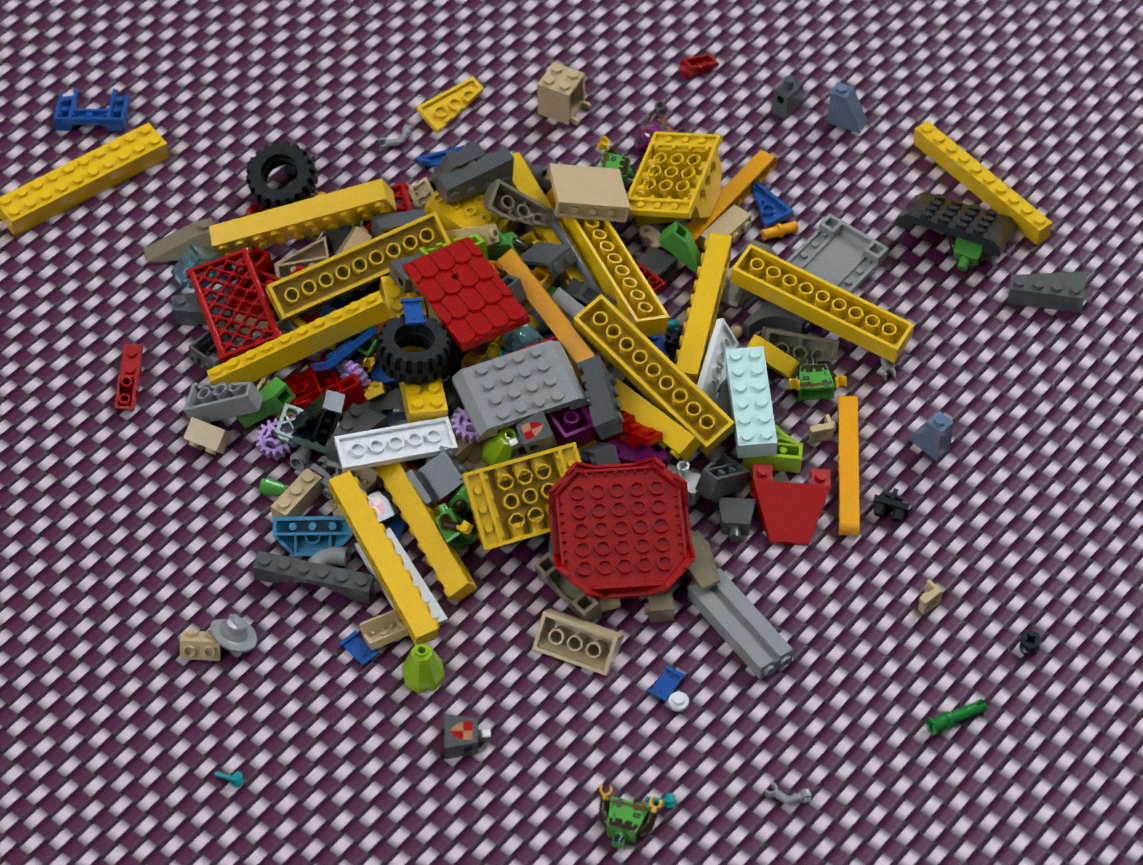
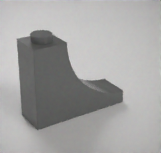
M767 301L743 322V334L749 338L751 335L762 331L763 326L804 333L809 331L814 323Z

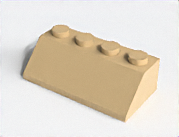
M549 608L542 613L532 649L607 676L619 654L624 634Z

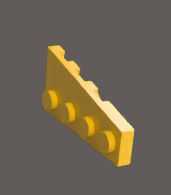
M473 76L417 106V112L432 130L438 134L483 93V87Z

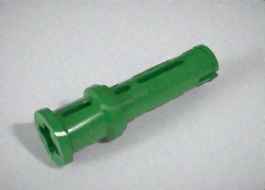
M979 699L952 712L944 711L935 718H927V728L933 736L937 735L941 730L951 729L956 723L987 711V705L983 699Z

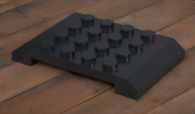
M928 192L915 195L897 216L894 224L912 230L915 225H920L982 244V252L1000 257L1018 229V226L1011 217L998 214L995 210H984L978 205H968L958 199L951 200L942 194L935 195Z

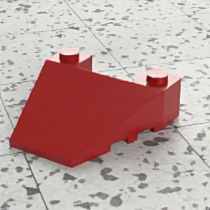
M255 247L251 251L250 257L270 308L275 310L265 288L268 284L281 278L269 274L274 268L270 253ZM298 265L291 274L305 269V267ZM242 268L238 274L244 275L248 271L247 268ZM237 278L236 283L233 285H238L241 279ZM244 281L241 287L249 288L253 283L252 281ZM231 288L228 295H231L235 289ZM238 291L235 297L243 298L246 292ZM250 294L246 300L254 302L258 295ZM232 301L230 303V305L235 308H237L240 304V302ZM244 304L240 310L248 312L251 305ZM255 308L251 314L260 315L263 312V308Z
M342 342V343L336 345V348H335V349H337L338 347H340V346L343 345L344 343ZM328 349L321 354L323 357L316 361V363L326 361V355L334 350ZM313 361L307 364L308 368L302 373L298 371L284 382L296 395L289 404L301 409L308 407L326 390L345 394L343 408H350L353 403L360 405L367 401L364 395V387L356 373L340 380L336 369L314 372L310 366L314 363Z
M753 463L750 474V494L752 498L756 499V510L760 513L762 525L770 543L809 546L830 491V470L811 468L807 484L773 481V465Z

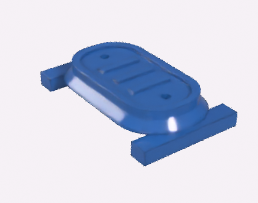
M422 298L401 299V304L405 303L403 305L405 325L426 324L422 305L419 303L422 302Z
M355 630L339 642V645L341 647L344 646L363 667L379 655V651L371 650L361 638L356 637L358 632Z
M668 665L664 667L667 671L660 676L653 688L647 690V693L664 702L668 701V697L679 684L680 678L684 679L686 676Z

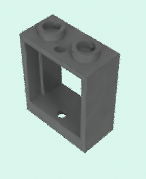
M219 321L216 328L223 329L227 324ZM231 327L228 328V331L236 332ZM209 330L188 346L189 357L192 362L198 363L206 372L214 366L222 364L219 360L214 362L203 354L214 345ZM226 334L221 340L229 342L233 336ZM236 338L233 344L238 345L245 339Z

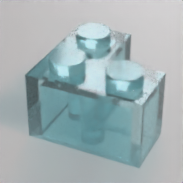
M190 244L172 269L171 274L181 286L194 289L191 280L187 278L186 270L218 259L221 256L215 250ZM210 271L208 276L215 278L219 272Z

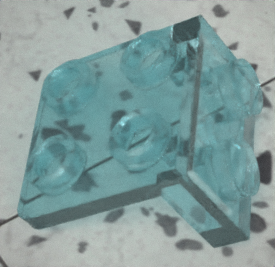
M530 323L502 335L504 340L503 351L505 354L541 341V335Z

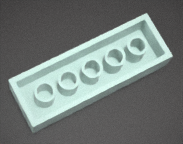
M764 346L725 349V368L732 419L735 422L734 434L738 458L777 455V436Z

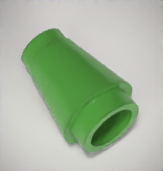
M269 477L266 479L262 478L259 493L263 494V496H281L287 490L288 485Z

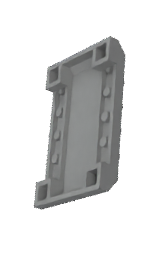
M829 213L819 223L818 229L786 261L853 294L883 263L889 248Z
M549 340L461 369L452 376V383L479 441L498 435V430L518 424L543 410L544 414H548L566 407L573 410L589 404L584 389L559 341Z

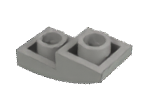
M314 463L310 470L322 476L320 481L321 493L326 498L333 499L328 480L332 477L323 468Z

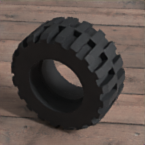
M276 141L271 146L268 144L264 145L262 151L258 149L255 152V158L251 157L249 161L251 166H247L246 170L248 174L246 180L255 200L263 208L273 209L312 198L311 193H315L317 189L315 185L318 183L317 171L310 156L299 145L295 143L290 145L288 141H283V144H280L279 141ZM282 165H290L297 168V177L287 188L272 189L267 186V178L275 168Z
M402 314L400 317L397 318L396 316L390 322L388 321L383 325L377 340V362L380 365V369L384 373L386 372L389 378H394L399 383L405 382V385H411V383L422 385L424 382L427 384L432 382L433 379H438L445 373L450 362L451 339L444 325L438 323L435 318H428L427 315L423 314L426 324L413 326L405 325V315ZM418 346L426 350L423 352H408L401 348Z

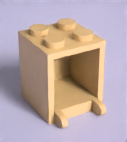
M553 62L537 84L538 114L566 125H570V123L578 125L580 120L575 116L580 109H590L591 104L585 101V73Z

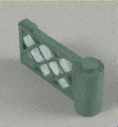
M285 403L274 433L277 440L286 443L291 441L327 454L326 447L319 445L318 442L308 439L304 440L292 435L294 428L292 423H295L296 418L289 419L286 411L293 412L297 416L304 409ZM288 425L292 432L285 433L280 431V428Z

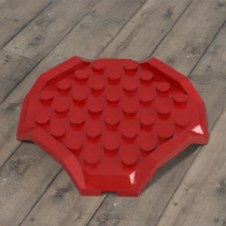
M655 456L634 463L591 465L575 461L566 471V474L548 491L549 525L555 570L588 597L615 600L644 598L667 592L696 559L691 539L687 481L677 473L671 472Z

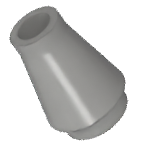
M305 446L299 448L290 456V465L296 470L306 468L313 449Z

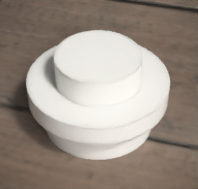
M674 692L669 697V706L674 711L681 712L689 705V698L683 692Z

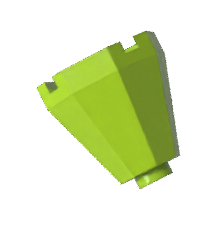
M506 427L500 430L498 435L489 437L482 444L481 460L483 462L486 461L488 466L509 461L516 454H521V448L513 451L509 440L518 437L519 434L513 428Z
M425 643L415 645L402 666L405 686L418 693H424L427 689L434 691L445 679L442 660L432 647Z

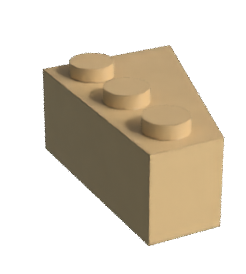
M326 236L273 264L275 276L282 279L289 276L298 265L307 268L329 258Z

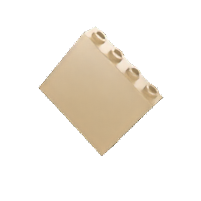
M549 163L546 180H551L556 200L555 217L614 222L627 221L630 205L620 169Z

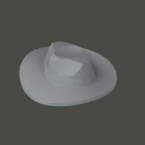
M230 614L227 619H218L211 622L210 630L214 639L225 649L244 653L255 648L257 643L256 632L245 619L236 614Z

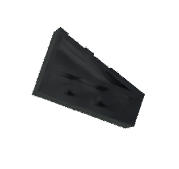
M324 391L296 416L292 435L326 444L336 429L342 413L345 394L337 391Z

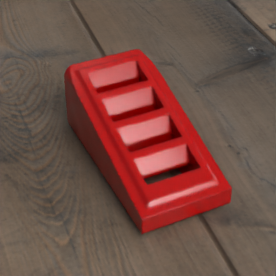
M709 53L681 59L679 71L689 79L717 67L719 63Z

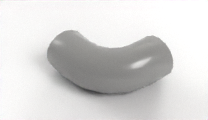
M341 546L327 547L316 552L308 561L329 566L347 567L350 561V548Z

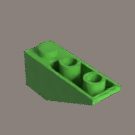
M676 220L662 230L658 243L697 274L698 266L702 265L700 263L701 254L691 232Z
M275 376L259 391L263 396L259 411L235 417L244 428H247L282 410L285 403L289 404L296 395L286 383Z

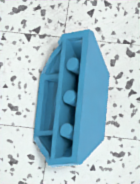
M344 516L273 517V537L292 556H313L319 550L327 547H342L352 537V531Z

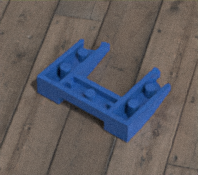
M73 89V96L65 97L61 92L53 117L55 130H73V125H107V131H125L130 95L127 93L125 98L117 96L119 94L118 90L113 89L108 109H77L79 90Z

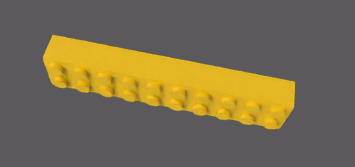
M146 123L1 196L0 219L13 235L17 236L168 159L167 142L149 123Z
M381 178L209 226L212 247L222 256H226L244 248H249L250 252L255 247L267 249L271 245L285 244L293 239L300 240L307 235H318L322 231L336 230L340 226L354 225L362 220L369 221L372 220L373 216L390 214L397 210L393 190Z
M435 211L268 284L265 290L282 323L379 280L381 276H388L390 261L420 254L419 248L425 247L426 250L437 247L436 244L442 242V245L451 242Z
M558 217L602 292L617 301L614 306L645 336L665 334L670 316L610 221Z
M710 232L709 240L705 239L704 250L706 251L701 254L700 263L702 265L698 266L697 277L699 278L694 282L693 291L695 292L691 294L690 305L692 306L687 309L686 318L688 320L684 321V335L680 336V350L677 349L675 360L677 363L675 365L682 369V372L695 384L698 383L700 370L703 367L704 357L712 337L731 261V235Z
M752 244L748 245L732 268L731 283L893 363L896 362L912 338L915 324Z
M390 276L380 277V294L391 315V318L387 319L386 322H390L392 318L396 316L398 318L404 314L403 305L405 303L401 304V299L422 298V302L419 303L422 305L423 314L427 315L422 296L416 295L415 291L403 293ZM418 346L401 348L408 352H423L426 350ZM441 376L436 380L433 379L430 383L426 384L424 382L422 385L412 383L411 385H405V382L399 383L407 423L448 416V406Z
M602 294L573 318L574 328L660 411L693 434L701 443L698 448L706 456L734 432L735 422Z

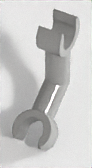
M405 124L402 134L397 139H378L380 151H386L392 146L402 145L407 137H411L413 131H411L413 126Z
M881 357L880 362L884 369L883 378L887 381V374L890 373L895 379L896 370L890 366L887 359Z
M321 456L317 460L325 464L320 466L324 470L336 468V476L345 473L342 471L340 463L329 460L326 456Z
M770 782V787L774 791L764 789V794L768 798L775 797L786 805L798 802L809 803L812 801L810 789H803L798 794L791 796L778 790V786L774 782Z

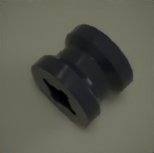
M671 329L665 333L666 351L676 353L677 349L680 350L679 341L680 336L683 335L681 331Z
M1034 631L1024 632L1019 645L1020 652L1030 657L1038 654L1041 644L1040 635Z

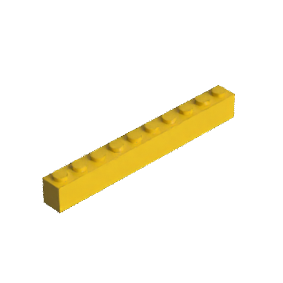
M929 121L914 129L913 144L989 207L997 211L998 214L1011 217L1018 226L1017 230L1034 244L1039 245L1050 237L1052 221Z
M519 152L512 154L514 157L512 187L553 210ZM558 218L557 221L559 222L564 232L568 236L569 240L573 244L574 248L580 255L579 251L577 250L576 246L574 245L573 241L571 240L570 236L568 235L567 231L565 230L564 226ZM529 225L534 228L536 238L542 242L561 244L553 230ZM574 263L559 275L560 278L564 279L566 288L573 277L582 283L585 282Z
M379 291L369 294L358 301L317 318L315 321L300 326L298 329L283 334L255 349L231 358L229 361L218 366H214L212 369L207 370L210 383L218 385L219 382H225L227 385H231L233 382H254L390 319L391 315Z
M562 345L580 383L582 384L581 376L583 374L581 370H579L577 363L574 361V359ZM616 378L617 384L615 386L619 393L617 399L621 404V410L635 415V422L662 432L663 440L657 442V444L663 449L669 448L671 450L670 454L676 459L681 457L687 462L701 445L699 440Z
M404 461L376 466V474L385 482L383 484L384 488L393 496L392 502L402 512L400 516L410 526L409 532L418 540L419 543L417 545L426 554L428 565L434 568L436 579L445 588L443 589L445 595L449 599L453 598L460 602L478 587L454 546L446 543L435 521L437 516L431 506L425 505L405 474L409 471L407 464Z
M348 471L329 479L328 484L331 495L397 611L403 625L407 628L415 645L423 644L438 638L439 623L436 618H432L430 615L431 610L428 603L423 602L421 599V591L418 586H414L410 571L405 570L401 555L396 554L392 539L387 538L383 523L378 522L376 510L374 507L371 508L369 506L367 494L360 490L358 478L356 476L353 477L351 472Z

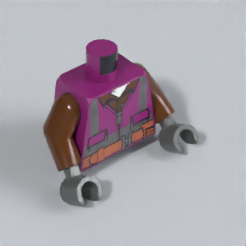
M661 101L656 102L655 109L657 111L653 112L640 128V139L634 141V146L637 150L648 148L654 131L675 132L664 116H659L667 112V106L663 105ZM682 128L676 131L679 133H686Z

